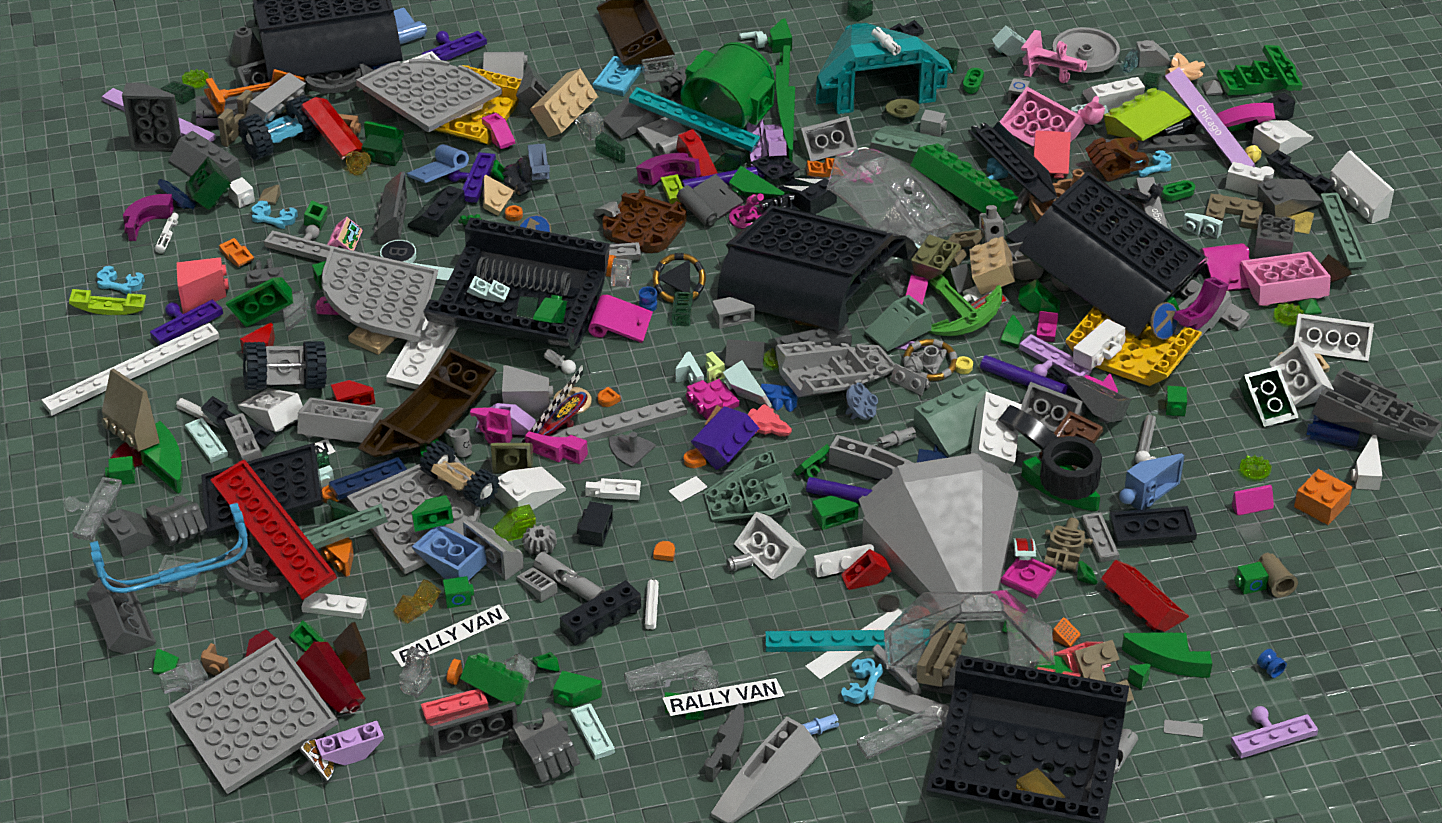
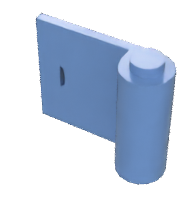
M404 7L394 10L400 45L425 37L427 27L421 21L414 22Z
M442 144L435 151L437 161L407 173V176L427 183L464 168L468 164L469 156L465 151Z

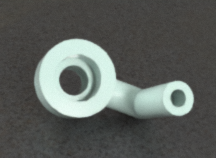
M762 31L739 34L740 40L755 38L757 48H764L765 44H767V36Z

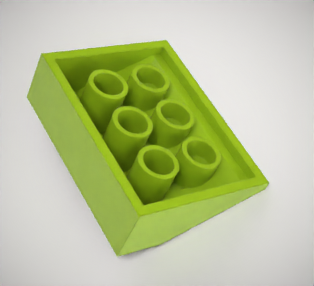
M1151 88L1146 93L1135 96L1133 100L1122 103L1118 108L1110 109V112L1104 114L1107 134L1120 137H1134L1136 140L1144 141L1192 115V113L1165 91Z

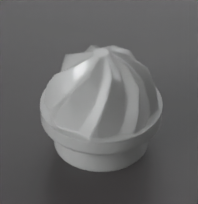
M911 356L905 361L904 368L917 374L924 369L918 356Z

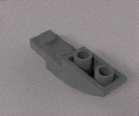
M740 703L735 710L730 711L725 724L720 725L717 731L719 742L715 747L713 755L708 757L704 763L705 779L711 782L716 779L723 767L732 770L740 755L744 739V709Z

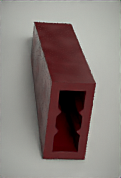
M313 642L296 662L320 697L339 713H355L360 709V705L366 698L328 642Z

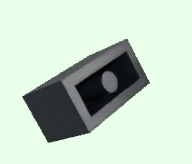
M589 502L587 509L583 510L582 522H579L577 525L580 543L603 547L613 522V505Z

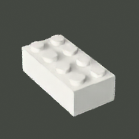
M986 392L976 409L971 454H978L982 460L989 461L999 467L1000 471L1008 473L1015 463L1018 431L1016 429L1014 431L1010 430L998 419L1009 405L1021 409L1022 404Z

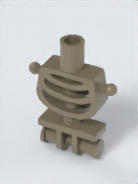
M1069 518L1065 527L1056 525L1053 532L1048 529L1045 530V535L1050 536V548H1047L1044 564L1054 566L1053 568L1055 569L1059 565L1063 566V571L1069 569L1076 572L1080 554L1084 549V543L1089 545L1093 543L1091 538L1085 539V531L1077 530L1079 521L1076 518Z

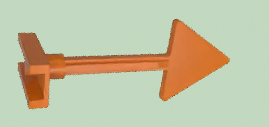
M274 69L271 82L230 90H219L214 80L209 78L205 81L209 88L204 89V93L218 115L224 112L225 99H228V97L239 96L246 89L252 91V93L265 91L288 73ZM294 75L301 81H305L303 77Z

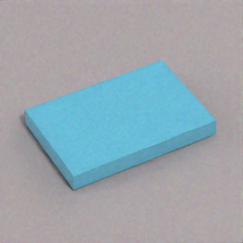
M613 56L594 81L593 89L624 96L644 69V64L624 66L620 57Z

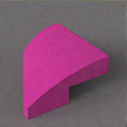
M499 408L471 409V417L475 416L479 421L478 428L484 433L485 439L489 444L510 443L512 440V426L509 410Z

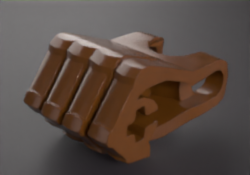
M1102 137L1095 139L1085 149L1093 165L1096 166L1100 174L1107 181H1113L1130 172L1143 170L1149 164V158L1144 152H1136L1139 143L1134 137L1115 138L1110 142H1106Z

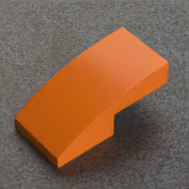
M235 238L219 245V250L237 267L254 260L249 250L245 246H241Z

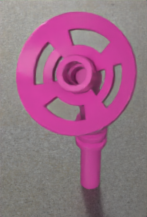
M751 195L747 198L745 205L733 209L729 214L730 223L739 229H744L746 226L751 225L752 223L746 222L753 219L757 220L762 215L755 205L764 199V195Z

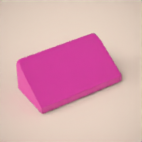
M1271 485L1234 492L1232 508L1236 515L1264 511L1274 507Z

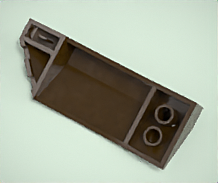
M606 0L597 6L596 9L624 66L661 63L675 55L648 0Z
M449 348L419 387L391 414L377 422L360 444L358 450L375 458L430 444L465 413L497 372L496 369Z

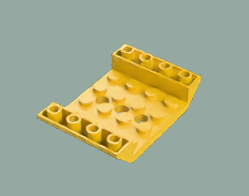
M462 65L502 88V93L485 102L482 109L451 120L432 131L489 145L492 141L491 130L482 124L481 118L498 113L507 121L518 106L519 99L516 94L522 79Z
M1093 307L1067 337L1066 344L1073 351V348L1106 319L1113 320L1096 307ZM1147 326L1138 337H1135L1125 329L1126 340L1122 345V350L1110 360L1104 358L1101 365H1096L1095 367L1151 386L1168 378L1200 338L1202 332L1184 327L1178 335L1173 334L1170 338L1162 340L1155 337L1151 326Z

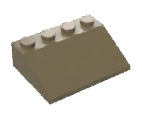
M111 369L102 407L103 426L137 451L160 443L147 391L117 370Z

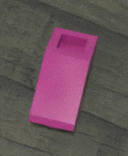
M498 113L481 118L482 124L491 130L492 143L497 147L505 149L510 145L516 144L506 120Z
M911 274L906 295H910L922 305L929 279Z

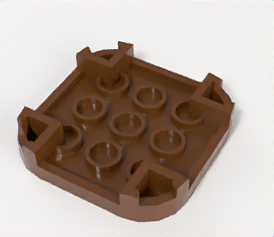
M639 189L638 193H623L621 195L622 201L618 204L621 213L612 218L608 216L603 218V235L606 239L617 244L639 243L640 251L645 253L664 251L686 224V210L682 207V203L676 200L674 204H670L645 196V190Z

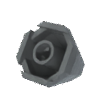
M247 27L238 28L234 32L229 51L231 65L238 68L263 60L262 46L253 31Z

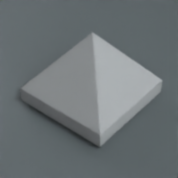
M1212 80L1203 83L1207 96L1223 94L1218 81Z

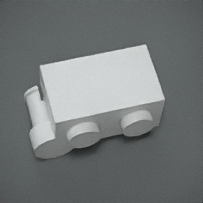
M1233 162L1228 170L1225 188L1257 197L1258 184L1273 179L1274 169L1268 166L1260 169Z

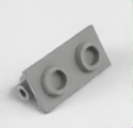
M895 363L890 381L922 396L924 389L930 387L931 382L929 379Z

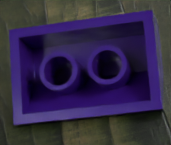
M724 406L690 442L717 470L727 464L760 428L748 414Z

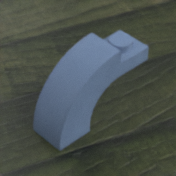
M545 143L527 145L532 180L550 179V168L547 162Z

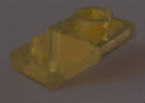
M423 579L414 596L403 594L393 612L406 623H410L432 608L441 590L429 580Z

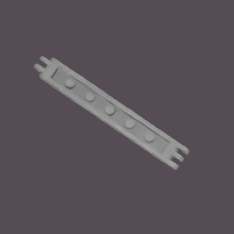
M674 398L558 430L551 436L569 437L571 434L590 442L684 416L688 411L681 398Z

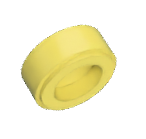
M965 356L958 357L955 371L960 374L970 373L973 369V361Z

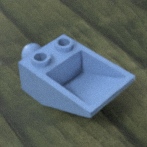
M1181 453L1139 462L1126 473L1125 488L1119 494L1120 501L1124 504H1131L1138 510H1144L1152 506L1156 500L1180 484L1185 455Z

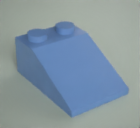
M445 526L432 528L412 546V549L444 579L467 576L468 580H470L487 564L485 546Z

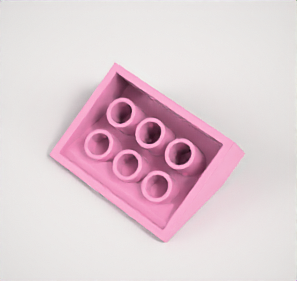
M1029 87L1025 88L1000 120V123L1015 138L1031 147L1034 145L1036 130L1071 132V142L1085 126L1080 115Z
M1311 252L1241 261L1251 294L1258 305L1268 306L1274 303H1287L1288 301L1295 300L1303 301L1309 298L1319 299L1329 296L1331 276Z

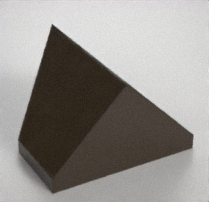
M1329 254L1320 263L1331 276L1330 284L1352 275V271Z

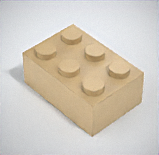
M1003 236L993 238L987 243L979 244L969 249L972 278L981 295L994 290L997 285L1002 287L1015 282L1012 254Z

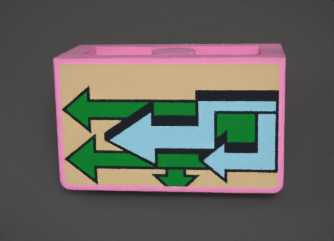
M346 217L336 224L327 245L341 246L344 249L354 251L363 230Z

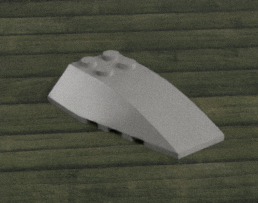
M811 341L776 345L780 375L798 397L844 391L858 382L864 385L891 374L895 365L879 345L856 344V347H850L846 343H841L840 346H831L829 342L815 345V342Z

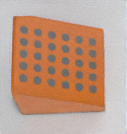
M1063 617L1053 629L1052 639L1067 647H1071L1081 636V633Z

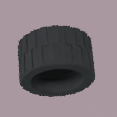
M1077 436L1058 437L1050 441L1042 452L1040 479L1044 489L1053 496L1067 500H1079L1093 494L1098 488L1100 481L1102 454L1099 448L1087 439ZM1073 465L1081 468L1082 470L1071 471L1063 469L1059 466Z

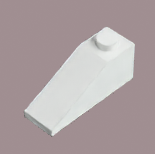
M1372 435L1359 456L1355 469L1351 471V480L1355 482V489H1380L1382 470L1377 435Z

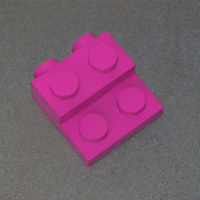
M720 379L708 384L701 380L687 386L686 398L688 402L692 403L696 407L697 412L702 414L706 420H708L717 405L720 407L726 406L731 409L739 407L737 397Z

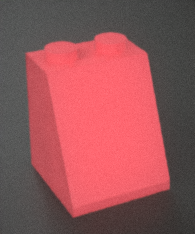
M1036 130L1033 156L1049 171L1050 176H1054V179L1068 177L1071 132Z
M221 257L177 262L178 290L183 314L212 299L218 301L226 297V289H229L228 278L224 279L227 271L226 264L222 265Z

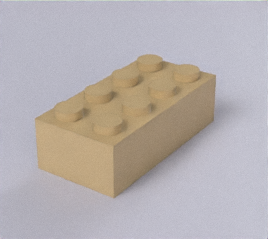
M580 68L566 73L530 110L546 135L551 137L562 133L598 95Z

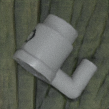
M466 428L448 429L445 431L447 445L454 447L458 457H465L472 453L470 434Z

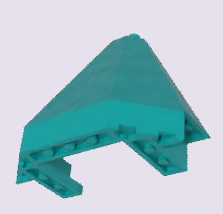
M868 23L852 24L845 28V31L840 36L817 76L816 104L832 102L837 114L854 112L855 71L909 64L919 70V104L936 102V90L947 88L948 73H953L949 60L916 36L879 27L885 34L890 35L895 43L901 46L899 54L893 55L887 48H883L880 42L871 35L873 29L879 26Z

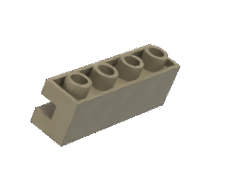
M940 621L917 664L918 683L942 687L945 679L949 678L951 667H955L957 656L961 655L962 646L967 643L968 633H965V624L957 623L953 631L949 630V621Z

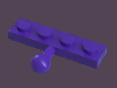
M439 31L436 34V40L443 45L423 52L421 55L432 51L440 60H450L486 45L487 38L479 31L451 41L447 32Z
M479 152L470 173L456 170L447 174L452 182L466 179L462 188L465 193L466 202H478L484 188L482 180L485 175L489 176L494 160H496L495 154Z
M212 299L182 314L177 303H168L165 307L166 314L176 318L150 331V336L159 345H162L222 315L223 308Z

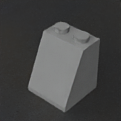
M504 365L502 384L503 404H515L534 419H539L554 401L550 400V397H553V386H549V378Z

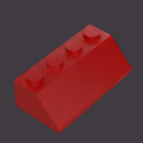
M1115 559L1101 578L1106 583L1105 587L1114 594L1116 592L1120 596L1118 599L1122 603L1134 608L1132 612L1140 618L1144 617L1147 620L1146 625L1154 631L1159 629L1165 632L1189 617L1187 613L1131 565Z

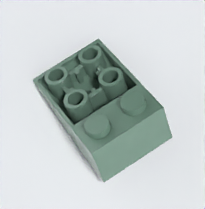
M906 295L894 301L865 330V334L883 349L889 351L932 330V313L913 297Z

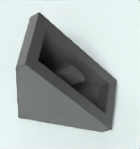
M967 264L947 269L942 274L948 280L949 285L960 295L963 294L964 290L974 287Z

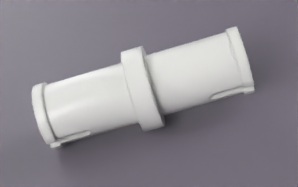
M879 27L873 29L871 35L880 42L883 48H887L893 55L899 54L901 46L895 43L890 35L885 34Z

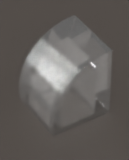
M614 258L611 271V286L629 288L632 276V260Z
M517 653L504 661L506 669L520 672L523 674V678L529 680V684L533 683L537 666L526 657Z

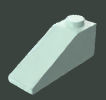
M742 360L723 372L726 377L724 382L729 390L733 389L737 395L758 404L772 406L768 397Z

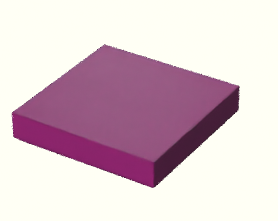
M1018 556L1001 577V583L1037 599L1055 576L1056 569L1033 558L1031 560H1019Z

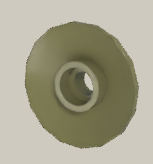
M896 99L887 103L885 109L890 115L904 119L918 113L920 107L913 100Z

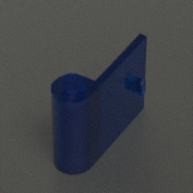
M1314 415L1313 424H1308L1306 435H1310L1311 440L1356 448L1360 431L1320 420Z

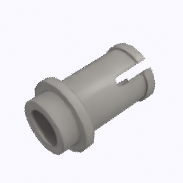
M751 553L736 557L730 556L726 559L728 570L735 572L738 568L753 566Z

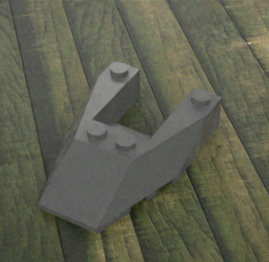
M1341 368L1332 384L1334 391L1325 388L1319 395L1312 412L1320 420L1329 421L1371 435H1377L1379 438L1387 440L1432 441L1442 427V422L1425 411L1420 413L1413 408L1414 404L1410 401L1405 403L1397 398L1398 393L1344 368Z

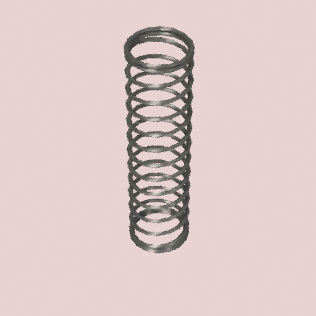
M481 257L479 259L476 276L482 280L485 278L487 282L491 279L493 281L496 259L493 260L489 280L486 278L489 258ZM502 260L500 261V264H499V268H498V278H497V280H496V281L499 280V282H500V275H501L502 269H503V261H502ZM482 261H483L482 271H481V275H480V267H481V263H482ZM507 262L505 279L503 282H500L501 284L506 282L507 285L512 283L514 287L518 284L521 288L526 286L528 289H531L533 287L536 291L540 288L542 292L547 289L551 293L554 290L555 294L561 291L562 296H566L570 287L571 276L570 273H562L560 289L556 293L555 286L558 279V271H556L553 288L549 291L550 269L547 274L546 287L542 290L541 284L544 278V268H542L540 284L535 289L534 283L538 269L535 267L533 283L531 287H528L527 282L531 271L529 265L526 271V282L524 286H521L524 265L522 264L519 270V281L515 285L514 277L517 270V264L515 263L512 270V280L508 284L507 276L510 262Z

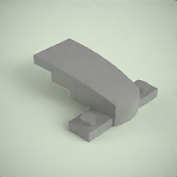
M1191 279L1181 290V296L1185 297L1186 300L1178 306L1180 310L1188 308L1196 300L1202 288L1200 283ZM1227 291L1216 313L1197 331L1202 332L1201 338L1208 329L1212 330L1219 319L1239 331L1250 319V314L1232 304L1231 295ZM1179 321L1177 329L1174 332L1175 335H1178L1181 332V330L1185 327L1180 325Z

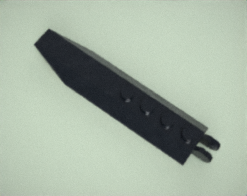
M997 122L993 128L986 123H981V130L976 125L972 126L971 130H968L1014 179L1038 201L1045 203L1057 199L1049 171L1000 122Z

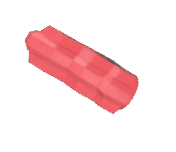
M765 404L758 410L752 408L748 413L749 417L760 428L756 433L764 435L772 433L777 436L786 437L792 432L791 427L786 422L780 420L779 415L774 413V409Z

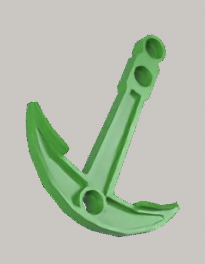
M942 274L929 279L928 284L936 293L941 294L960 318L950 323L948 319L932 324V330L928 332L940 336H958L981 328L996 315L1002 303L1001 286L997 285L986 296V303L975 309L949 285L948 280Z

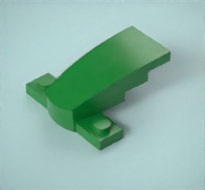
M1264 45L1262 49L1269 62L1253 60L1251 66L1235 65L1234 70L1218 69L1216 74L1227 95L1260 94L1284 88L1288 91H1301L1303 84L1296 74L1295 65L1286 58L1280 46Z

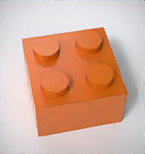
M1318 469L1297 490L1294 507L1329 525L1349 504L1353 487Z

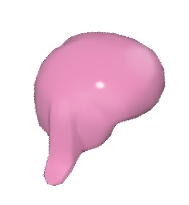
M1095 96L1092 102L1086 104L1083 109L1078 110L1077 114L1081 116L1084 124H1098L1104 117L1105 107L1098 103V96Z

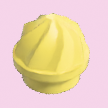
M1253 145L1245 148V152L1254 163L1258 162L1262 154L1259 147Z

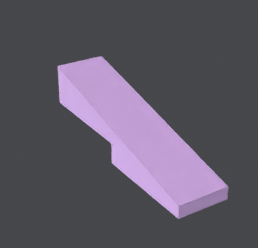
M779 124L764 125L769 156L787 155L786 140L783 137L782 127Z

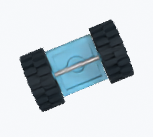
M302 95L287 101L286 112L288 115L266 124L264 120L262 121V117L256 113L239 120V135L242 138V144L245 145V150L248 151L252 159L258 160L272 154L274 149L272 144L279 143L287 137L297 136L300 140L306 141L321 134L301 109V105L310 100L308 97Z

